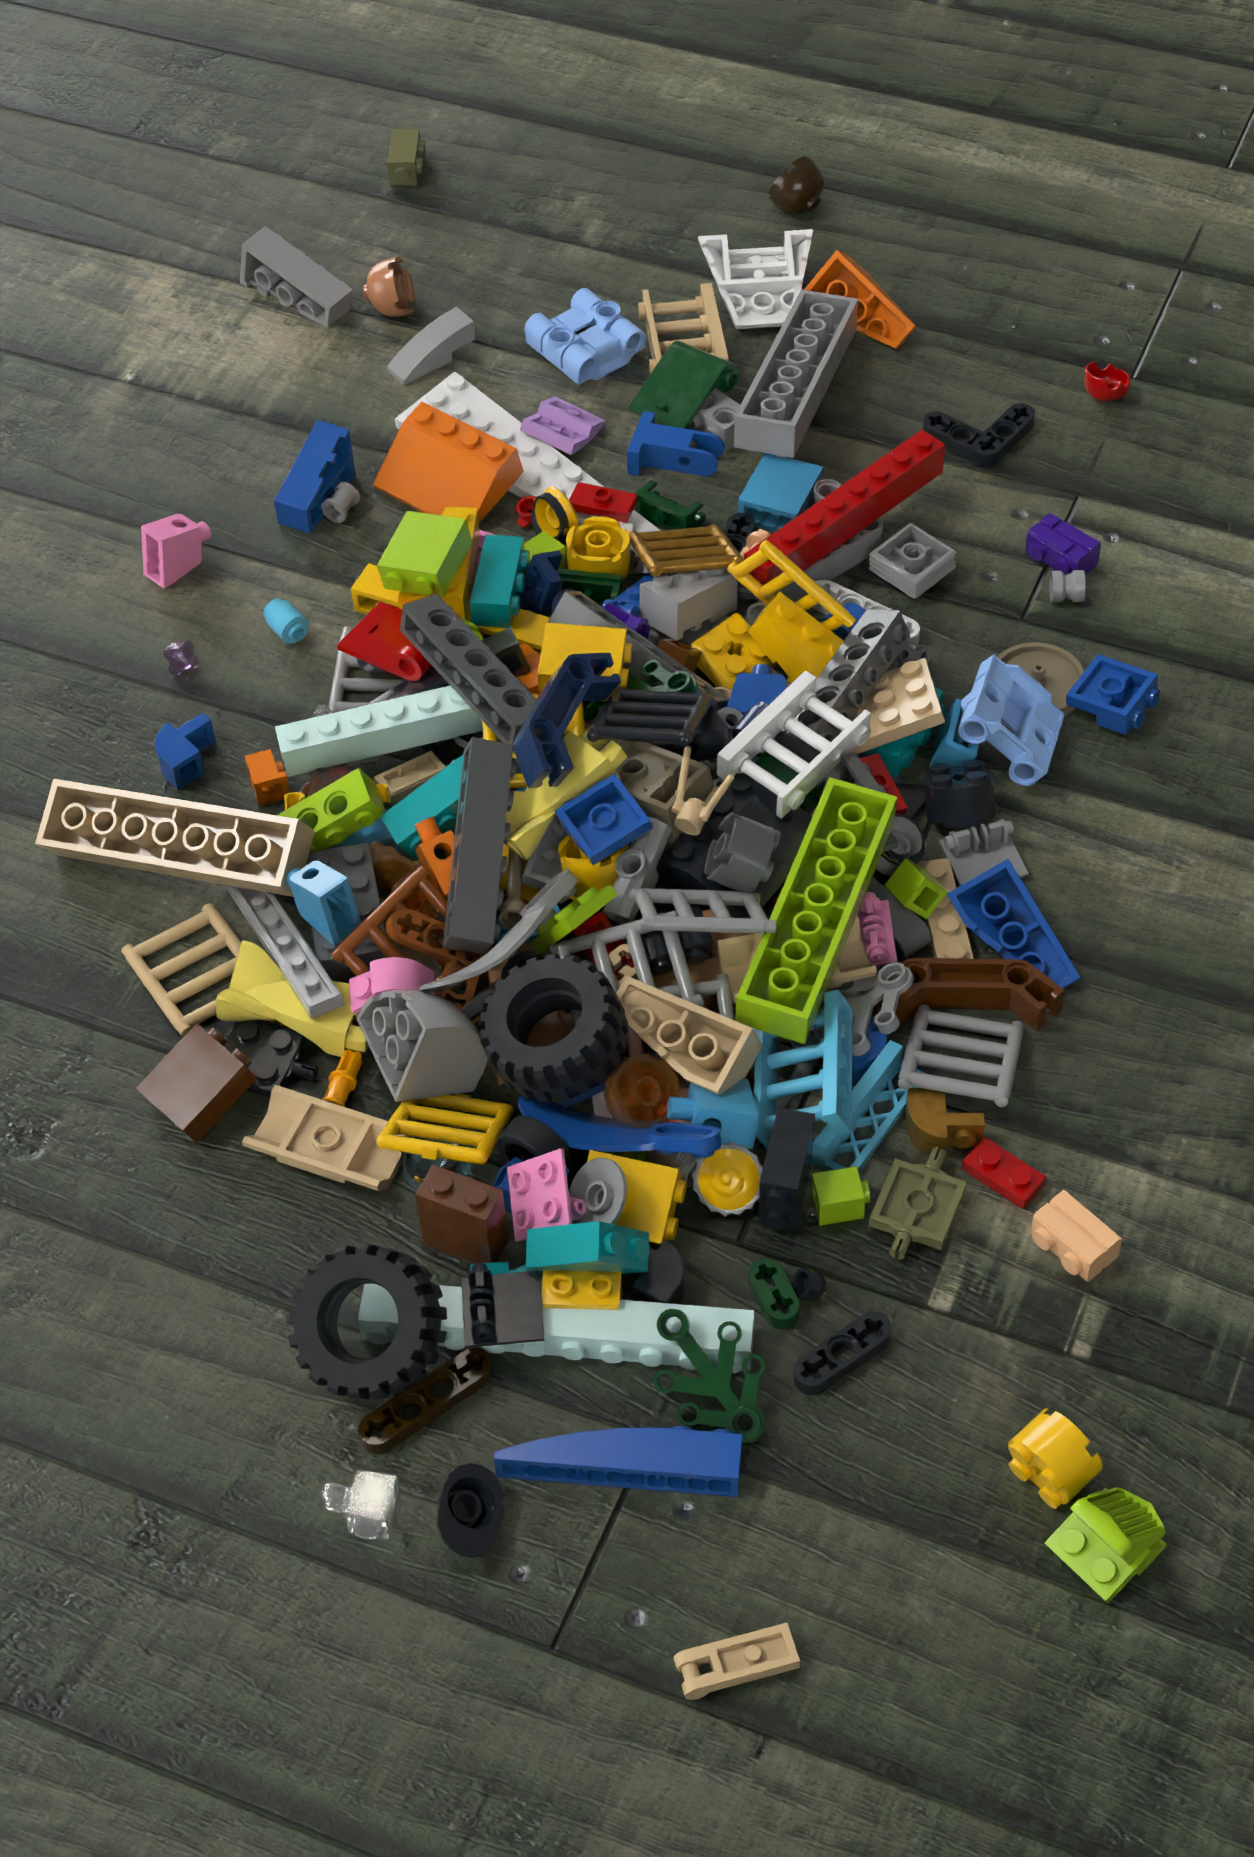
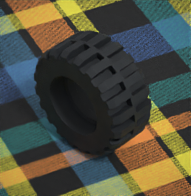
M559 954L545 955L543 960H539L537 957L526 960L527 965L519 969L516 965L508 971L509 976L504 980L500 978L493 986L495 991L493 995H487L482 1005L486 1012H481L478 1023L481 1029L479 1033L481 1045L505 1084L511 1090H517L519 1095L528 1099H533L535 1096L540 1102H552L553 1097H557L559 1102L572 1099L571 1095L578 1092L582 1096L591 1091L589 1087L594 1083L598 1082L600 1085L608 1078L606 1072L610 1068L614 1070L620 1062L621 1058L618 1053L625 1051L628 1041L625 1036L629 1030L625 1010L608 978L603 972L598 971L596 965L587 960L581 962L579 957L565 955L564 959H561ZM564 1009L582 1011L580 1020L574 1030L561 1041L544 1047L526 1045L532 1028L548 1014Z
M358 1244L357 1247L343 1246L337 1248L334 1255L324 1254L317 1259L316 1265L318 1267L315 1270L307 1269L300 1277V1280L305 1283L302 1290H293L290 1301L296 1302L294 1313L287 1312L286 1323L294 1325V1334L288 1336L290 1348H298L300 1354L296 1356L295 1360L301 1369L310 1370L309 1379L316 1385L326 1386L327 1391L335 1395L361 1399L387 1398L390 1394H400L408 1390L409 1384L412 1382H420L427 1375L425 1370L427 1365H435L440 1354L435 1350L438 1342L445 1343L447 1331H441V1320L447 1319L446 1307H440L438 1299L443 1297L439 1285L431 1283L432 1274L425 1266L417 1265L416 1259L406 1253L371 1244ZM363 1284H376L385 1288L392 1296L398 1313V1327L394 1340L382 1355L370 1360H362L350 1355L340 1340L337 1327L338 1314L343 1301L350 1292Z

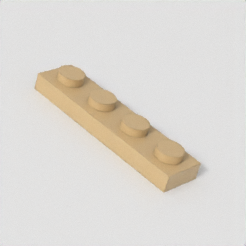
M949 858L926 860L917 863V865L927 870L948 892L956 888ZM946 894L931 915L925 919L932 937L931 946L934 958L974 959L966 926Z

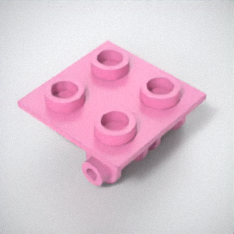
M866 892L857 915L860 924L861 940L868 961L876 967L897 962L889 901H880L875 893Z
M561 1148L507 1167L515 1242L527 1239V1229L572 1224V1221L581 1219L583 1214H585V1202L576 1197H569L564 1149Z

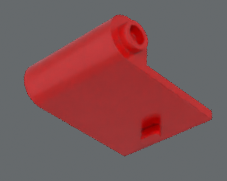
M382 601L337 644V650L409 681L419 680L432 666L400 631L402 610Z

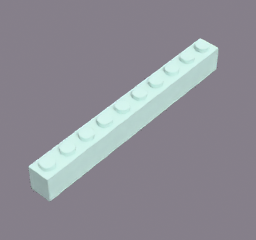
M364 1284L357 1321L361 1339L375 1344H385L394 1340L398 1327V1313L392 1296L385 1288L376 1284ZM439 1285L443 1297L438 1299L439 1305L447 1309V1319L441 1320V1331H447L445 1343L438 1342L437 1346H445L456 1351L464 1350L462 1287ZM620 1300L618 1310L542 1307L545 1341L481 1346L478 1348L493 1354H500L506 1351L524 1353L531 1357L555 1355L563 1356L569 1360L591 1358L602 1359L607 1363L628 1361L640 1362L651 1367L664 1364L696 1370L677 1342L664 1339L657 1330V1319L663 1311L679 1309L688 1316L690 1334L715 1368L717 1367L720 1340L717 1335L719 1326L727 1321H733L740 1325L742 1338L736 1344L732 1373L742 1371L741 1364L743 1359L747 1355L752 1354L754 1310ZM672 1317L668 1320L667 1327L669 1331L676 1333L681 1329V1321L677 1317ZM729 1325L724 1328V1339L733 1341L737 1337V1330L734 1326ZM752 1358L748 1360L746 1365L749 1372L751 1371Z

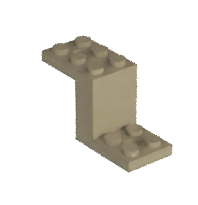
M620 741L618 745L628 757L615 769L621 778L620 781L648 817L656 818L668 824L672 829L660 857L661 859L684 833L675 826L674 821L677 814L671 811L676 800L683 756L647 742ZM690 759L684 802L688 801L689 798H697L704 802L714 787L708 765ZM658 862L657 869L661 870L660 864Z

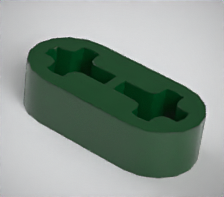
M772 1259L757 1260L749 1268L748 1284L765 1320L776 1329L783 1330L794 1326L799 1319L800 1303L784 1270L778 1262ZM765 1274L768 1278H772V1288H769L764 1279H759V1275ZM778 1299L784 1309L789 1308L787 1314H783L780 1310L775 1311V1300Z

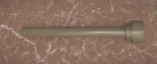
M510 848L508 855L507 899L504 900L499 910V923L502 927L509 930L522 919L520 912L526 906L521 900L522 858Z

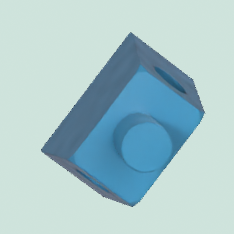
M318 860L312 861L302 869L294 868L289 872L286 883L291 888L299 914L332 945L336 946L345 940L361 924L351 886L346 876Z
M742 1079L721 1095L690 1083L687 1098L669 1097L667 1103L668 1119L685 1120L688 1124L715 1126L720 1129L721 1144L734 1142L738 1146H747L748 1149H753L759 1114L748 1079Z

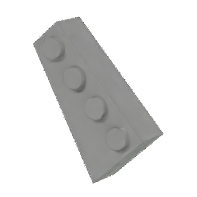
M263 227L242 243L240 284L246 287L253 285L257 287L258 293L266 297L270 294L278 297L280 304L286 307L293 305L298 308L300 314L326 327L332 325L351 309L353 289L268 227Z

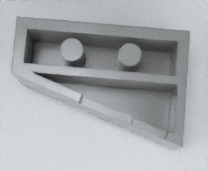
M727 568L681 572L671 576L660 575L654 577L652 581L640 583L639 617L647 618L649 626L678 641L683 638V632L689 628L692 631H697L701 629L703 621L709 619V621L714 622L737 610L738 580L727 571Z

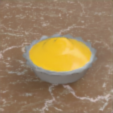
M734 1142L721 1144V1147L714 1151V1155L696 1160V1169L691 1174L695 1181L693 1190L698 1194L699 1202L707 1205L710 1212H719L724 1217L729 1214L740 1215L744 1210L752 1209L755 1201L759 1200V1182L763 1166L759 1163L758 1156L751 1153L747 1146H738Z

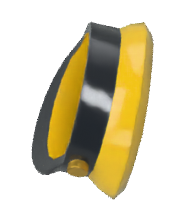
M547 487L543 494L534 499L532 524L536 535L545 531L556 540H559L560 537L567 535L570 528L575 524L576 528L578 527L575 509L564 493L556 487Z

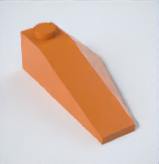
M839 250L835 251L804 289L858 299L856 331L895 349H898L917 327L870 274L850 255Z

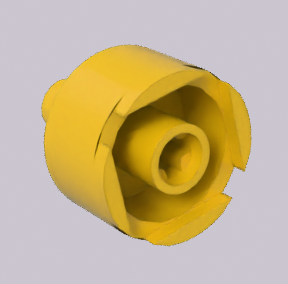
M590 517L584 519L583 525L576 528L575 524L570 528L566 536L568 570L622 575V581L628 576L631 563L630 535L627 529L624 530L620 527V522L608 517Z
M567 835L559 843L558 852L562 871L569 869L578 879L574 885L577 891L570 899H577L593 886L597 891H600L607 885H612L613 887L618 876L615 867L616 860L624 851L629 850V843L595 865H592L582 850L578 849Z
M1043 1409L1008 1443V1449L1013 1458L1008 1465L1012 1472L1024 1482L1028 1479L1034 1482L1040 1488L1038 1491L1040 1497L1053 1509H1056L1060 1504H1067L1103 1469L1098 1453L1091 1457L1085 1447L1090 1443L1087 1437L1069 1419L1056 1411L1049 1416L1048 1409Z

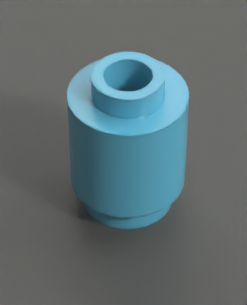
M277 598L270 601L264 608L263 616L266 624L285 643H296L306 636L309 622L289 601Z

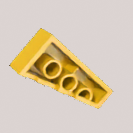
M445 507L442 516L466 519L472 544L445 596L440 598L461 619L467 620L480 540L477 508ZM400 591L398 595L399 609H403V604L431 595Z

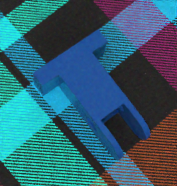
M643 411L627 449V471L629 475L640 476L643 466L699 476H711L718 468L717 458L723 454L725 445L723 440L713 433L655 424V413ZM692 440L697 443L696 446L690 445Z

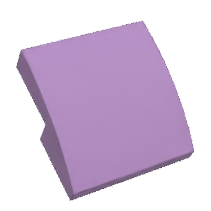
M554 396L540 402L538 413L523 419L520 431L572 455L587 445L599 433L605 424V420Z

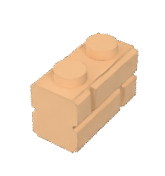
M1062 1190L1051 1199L1049 1204L1046 1203L1033 1216L1031 1234L1034 1242L1042 1250L1048 1251L1050 1249L1060 1258L1062 1266L1068 1273L1072 1275L1079 1274L1085 1281H1091L1103 1268L1105 1269L1117 1259L1122 1238L1066 1190Z

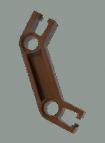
M910 958L901 963L911 970L914 980L911 987L899 996L895 1012L900 1022L899 1026L913 1016L920 1005H927L930 1009L1010 1010L1035 1031L1040 1030L1047 1022V1019H1045L1046 1008L1050 1010V1014L1054 1017L1062 1011L1065 990L1025 960ZM883 999L874 1005V1013L878 1014L881 1011Z

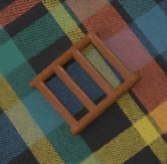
M420 866L331 953L332 958L338 963L343 961L356 976L370 971L367 965L354 952L367 937L387 958H406L378 926L392 913L404 908L409 909L403 902L416 889L446 919L448 900L427 878L430 875L427 869ZM404 918L401 922L406 926L407 920ZM422 925V927H420L419 929L414 930V929L409 928L408 926H406V928H407L408 930H413V931H416V932H418V933H420V931H421L422 928L424 927V926ZM429 932L428 941L430 945L441 949L442 945ZM464 951L466 953V960L474 957V954ZM436 959V961L444 968L446 963ZM442 973L434 981L441 979Z

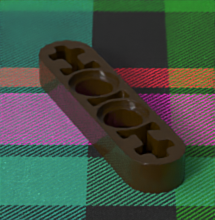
M478 1347L464 1350L425 1376L420 1382H416L408 1390L398 1394L365 1416L358 1426V1435L363 1449L372 1454H382L389 1451L491 1381L493 1376L492 1359L489 1353ZM471 1363L475 1366L481 1365L482 1371L477 1373L474 1369L468 1370V1365ZM463 1377L464 1384L461 1385L459 1379ZM440 1382L450 1383L454 1387L453 1391L445 1397L435 1396L431 1391ZM407 1404H415L421 1408L419 1415L413 1419L402 1418L399 1415V1411ZM388 1417H393V1421L398 1427L397 1429L394 1428L393 1422L389 1424ZM375 1428L379 1432L383 1431L384 1436L378 1439L377 1436L370 1435V1430Z

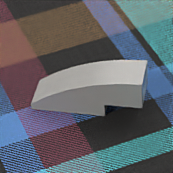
M458 307L446 312L423 328L397 353L387 366L388 372L405 386L452 362V352L476 340L474 321Z

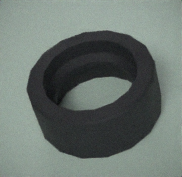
M520 1115L515 1117L498 1137V1149L507 1163L515 1157L526 1161L561 1148L564 1149L566 1167L570 1163L571 1154L563 1139L549 1126L530 1116Z

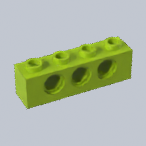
M357 768L277 816L299 819L312 828L315 832L309 852L325 850L334 844L343 842L346 837L374 824L386 811L375 782L361 769Z

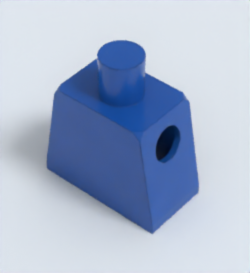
M766 664L755 665L752 673H740L737 675L727 707L738 710L744 716L748 709L753 705H757L758 702L771 704L787 688L785 677L781 674H772L771 667ZM726 719V722L730 726H735L733 722Z

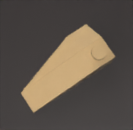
M629 976L624 978L616 992L625 1010L628 1026L687 1082L717 1095H721L747 1076L763 1046L753 1028Z

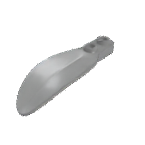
M569 869L559 873L521 910L520 915L522 919L487 954L454 974L420 986V991L436 993L452 988L464 980L482 974L500 964L513 954L538 926L547 922L556 913L553 907L558 902L564 903L575 894L577 889L574 885L578 879Z

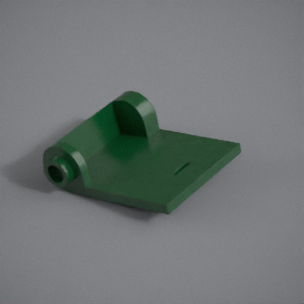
M675 341L668 347L629 405L628 410L639 416L642 415L643 411L655 413V423L688 429L714 388L721 392H728L736 386L739 379L738 367L732 362L684 342Z

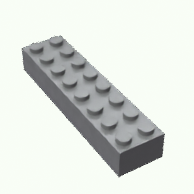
M801 289L735 415L734 448L745 449L749 452L773 454L778 457L794 458L855 334L858 299Z

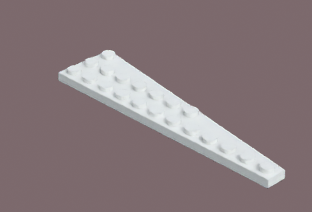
M453 372L395 418L396 428L400 429L405 419L422 401L517 448L524 472L508 491L521 498L526 496L537 497L543 494L547 487L552 486L564 493L569 500L578 482L604 487L551 445L520 431L522 424L520 421L456 372ZM633 510L627 523L618 521L620 522V527L624 530L627 529L629 533L631 531L638 533L661 531L635 510ZM576 512L578 527L584 524V519L598 517ZM630 543L631 559L639 562L641 559Z

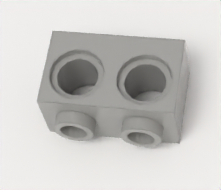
M714 388L688 429L713 433L719 436L724 442L725 453L734 447L735 415L740 405Z

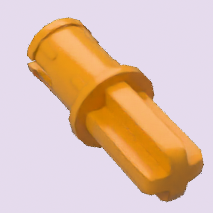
M347 1049L343 1052L336 1070L332 1071L329 1075V1086L322 1100L345 1107L349 1093L353 1092L357 1086L356 1076L362 1065V1054L359 1051Z

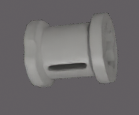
M340 482L335 487L333 496L325 499L321 505L323 514L335 523L344 522L351 506H355L360 501L358 490L347 482Z

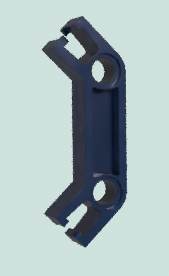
M610 653L569 655L549 678L513 742L514 752L528 788L541 787L542 781L547 775L549 777V787H558L574 769L562 735L581 701L606 700L621 683L619 674L601 676L607 668H611L614 664Z

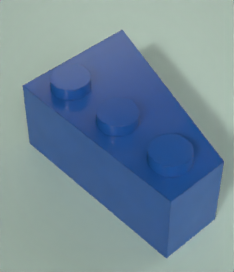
M320 420L316 421L275 497L274 508L276 509L279 524L310 534L325 516L321 509L324 500L333 496L335 493L334 489L340 482L350 484L356 477L350 431L348 429Z

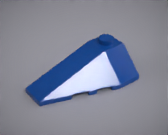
M1009 859L1004 860L947 893L949 900L964 925L1004 959L1027 961L1063 989L1081 980V977Z

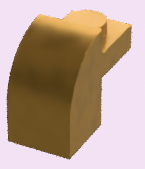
M909 1088L907 1090V1133L913 1145L921 1152L930 1156L931 1150L934 1147H938V1154L940 1149L946 1152L947 1146L971 1148L977 1146L983 1139L985 1128L984 1113H946L945 1092L923 1088Z

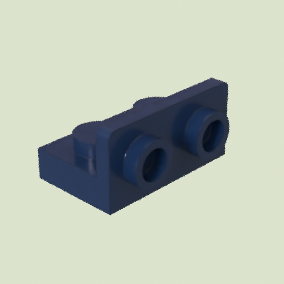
M559 550L543 552L532 556L525 576L524 592L519 594L520 606L523 610L549 617L552 610V601L562 581L558 568L563 555Z

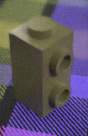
M392 129L387 159L390 186H417L418 176L423 174L424 171L423 157L426 156L425 140L420 139L419 129Z

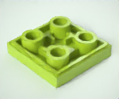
M607 885L600 891H597L593 886L560 910L554 917L538 927L536 930L540 935L531 942V948L537 955L540 954L549 945H553L618 896V893L612 885Z

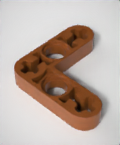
M400 909L390 915L386 921L385 928L390 939L446 963L441 979L464 969L484 956L483 954L472 953L474 957L466 960V953L464 951L453 950L449 954V948H443L442 946L441 949L432 947L428 941L429 932L437 930L444 938L445 923L412 909ZM405 918L407 920L406 926L417 930L422 925L424 927L420 933L413 930L401 933L402 926L397 924V922ZM480 974L464 980L466 988L462 995L455 994L451 988L436 992V995L448 1000L450 1003H460V1005L457 1004L455 1006L462 1010L473 998Z

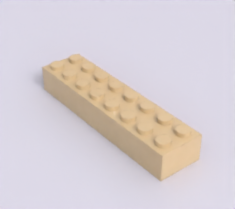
M53 779L35 844L57 856L293 897L291 888L286 883V878L294 868L302 869L306 866L315 831L295 818Z

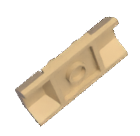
M858 915L828 989L841 987L843 982L877 976L876 966L869 963L861 940ZM753 933L717 941L721 973L728 974L732 1001L735 1004L736 997L763 934Z
M274 1085L271 1091L268 1112L255 1135L245 1136L242 1141L244 1147L274 1156L277 1162L344 1184L346 1181L377 1191L389 1188L403 1162L404 1153L381 1149L377 1145V1138L388 1121L278 1085ZM400 1134L397 1135V1136H402V1137H409V1136H406V1135H400Z

